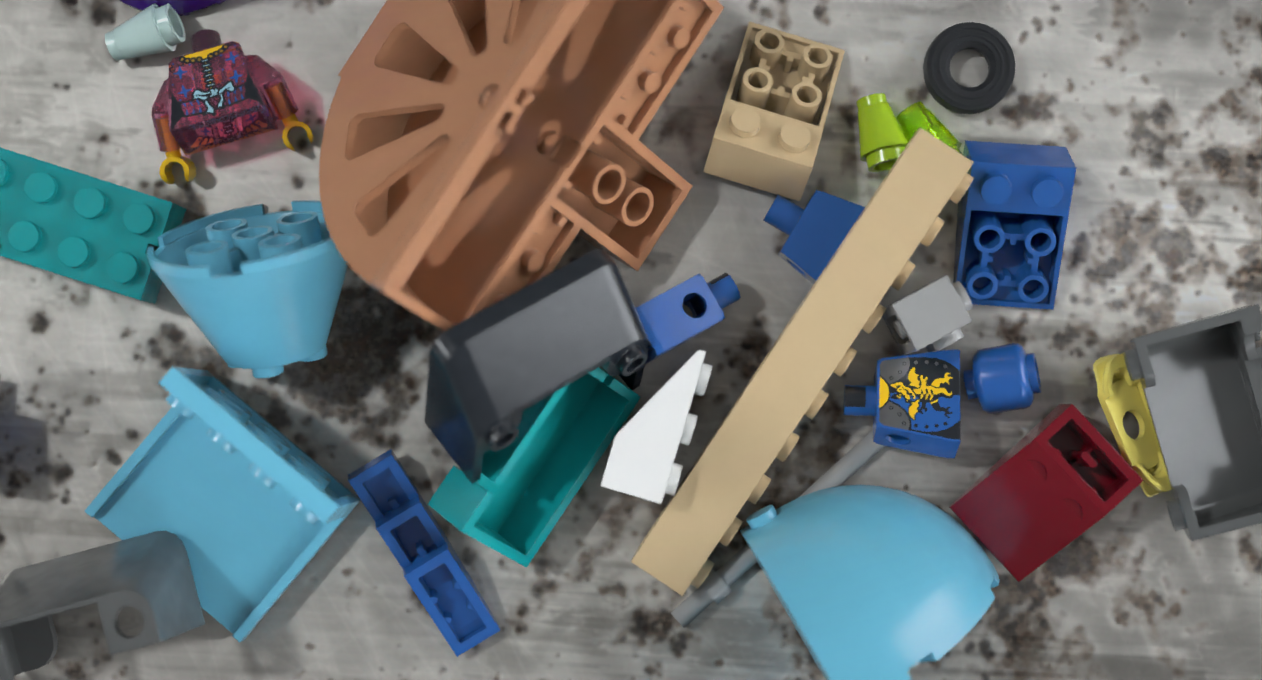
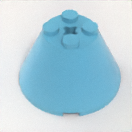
M292 201L291 211L265 213L264 205L258 204L211 214L179 225L157 237L159 248L154 251L153 247L147 248L149 265L227 363L228 367L252 369L253 377L269 378L281 374L284 371L283 365L297 361H316L328 354L326 343L348 263L340 255L331 239L324 220L321 201Z

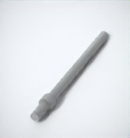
M873 430L799 497L818 490L843 485L884 447V445L873 442ZM748 544L716 572L712 568L702 585L671 612L683 628L712 602L715 601L719 604L732 592L730 586L757 563Z

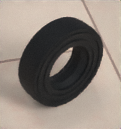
M976 22L959 23L942 31L930 44L924 58L923 76L928 91L941 106L956 113L976 114L992 108L1008 93L1015 77V58L1008 41L994 28ZM971 49L984 56L988 64V74L982 84L976 87H964L953 79L950 73V62L957 52Z

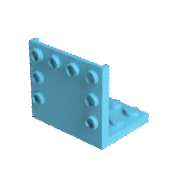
M172 366L159 382L170 393L165 400L172 407L85 509V512L90 517H95L121 540L155 531H168L179 537L187 551L201 607L228 629L238 642H242L361 500L207 370Z

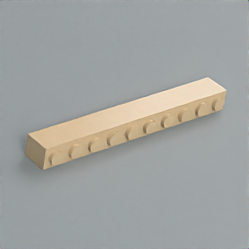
M919 128L916 130L817 281L807 293L677 488L675 495L671 497L635 551L631 560L633 564L681 596L684 595L690 584L697 589L702 585L715 564L708 557L718 542L725 547L731 542L743 523L736 516L745 502L748 500L755 505L771 481V478L764 474L774 459L777 458L784 462L800 438L793 431L802 417L805 415L812 420L828 397V393L822 390L823 386L832 373L841 377L857 353L850 346L860 331L864 330L870 334L886 310V307L879 304L890 286L899 290L906 282L915 267V264L909 261V258L919 243L928 247L937 236L945 222L937 216L949 199L957 204L974 180V177L967 173L974 162L924 129Z

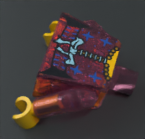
M212 29L195 32L190 38L193 53L175 57L169 63V78L163 81L151 107V117L159 151L166 154V159L160 166L159 174L161 179L167 184L175 183L172 167L176 162L183 166L185 180L187 182L194 180L196 166L190 158L186 157L187 155L277 130L276 120H282L285 126L282 139L287 148L295 151L289 141V133L296 127L304 128L310 143H313L314 136L311 128L304 122H300L295 114L299 108L283 75L259 55H245L239 42L231 41L222 44L220 34ZM180 149H182L186 156L181 155Z

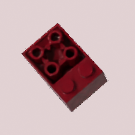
M1059 404L956 499L949 508L1017 582H1020L1105 517L1144 480L1073 404Z

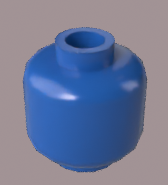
M1018 343L977 350L972 360L973 369L963 371L968 399H978L980 406L988 414L1028 408L1033 403L1034 394L1041 393L1042 391L1035 354H1026L1025 349Z

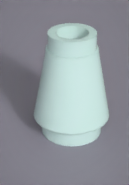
M156 3L114 28L113 31L105 34L108 51L116 61L175 51L177 44L184 42L186 38L181 18L170 4L159 7Z

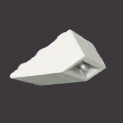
M698 350L615 435L601 482L602 487L662 504L664 493L672 496L675 495L683 466L674 463L679 443L689 446L697 421V415L688 413L694 394L704 396L712 370V365L703 363L705 351Z

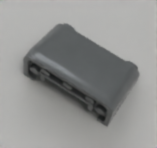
M1259 304L1243 306L1132 338L1130 340L1132 349L1123 351L1131 381L1139 379L1141 381L1174 499L1166 501L1171 523L1175 531L1184 529L1188 539L1191 541L1262 523V345H1255V341L1261 340L1260 331H1262V314Z

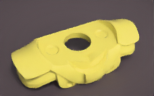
M1123 353L1100 357L1093 364L1098 390L1097 397L1123 459L1144 480L1139 485L1147 497L1172 490L1140 379L1131 381ZM1127 411L1131 412L1139 423V435L1135 440L1130 438L1124 430L1123 417Z

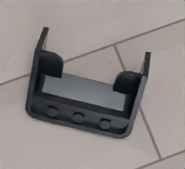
M602 249L588 252L452 326L433 343L429 354L424 423L471 484L481 479L484 453L490 449L499 451L515 440L519 433L517 427L521 422L522 411L600 366L611 376L619 375L631 390L640 386L645 363L648 358L650 341L621 272L610 256Z

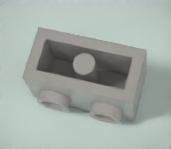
M948 275L886 306L882 317L902 354L916 352L926 347L928 352H933L935 350L939 351L964 337L960 328L972 322L967 311L972 309L973 305L962 284L959 281L952 284Z

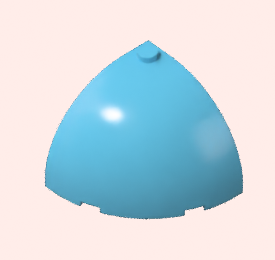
M845 485L818 490L803 495L776 510L773 505L759 509L746 519L748 526L740 530L826 680H912L908 673L912 666L918 662L939 660L977 624L994 601L995 596L991 588L998 586L1000 582L994 565L982 547L959 522L936 505L898 489L875 485Z

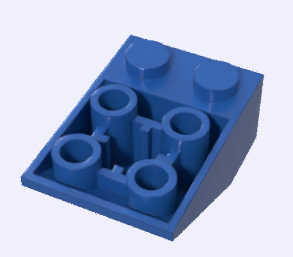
M965 140L963 156L974 162L967 172L974 177V180L958 202L953 283L959 281L974 305L1053 310L1076 173V166L1067 148L1061 146Z

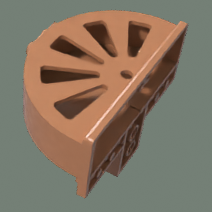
M387 0L338 74L341 79L333 97L324 127L319 163L320 200L329 234L340 255L353 271L368 283L443 331L552 273L577 234L596 248L604 250L609 256L638 271L693 187L641 143L639 138L724 7L717 0Z

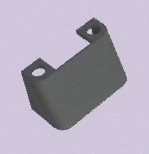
M155 531L25 566L7 573L0 581V680H15V675L49 664L55 657L58 648L57 633L52 614L97 603L110 655L156 644L205 625L190 562L182 540L171 532ZM126 606L137 608L144 618L143 630L136 637L125 635L118 626L117 618L119 612Z

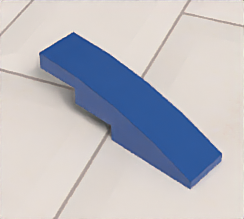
M392 449L348 474L349 483L374 519L377 531L402 567L405 579L455 655L458 657L499 632L500 627L475 583Z

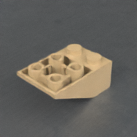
M749 21L703 172L800 201L813 169L845 50Z

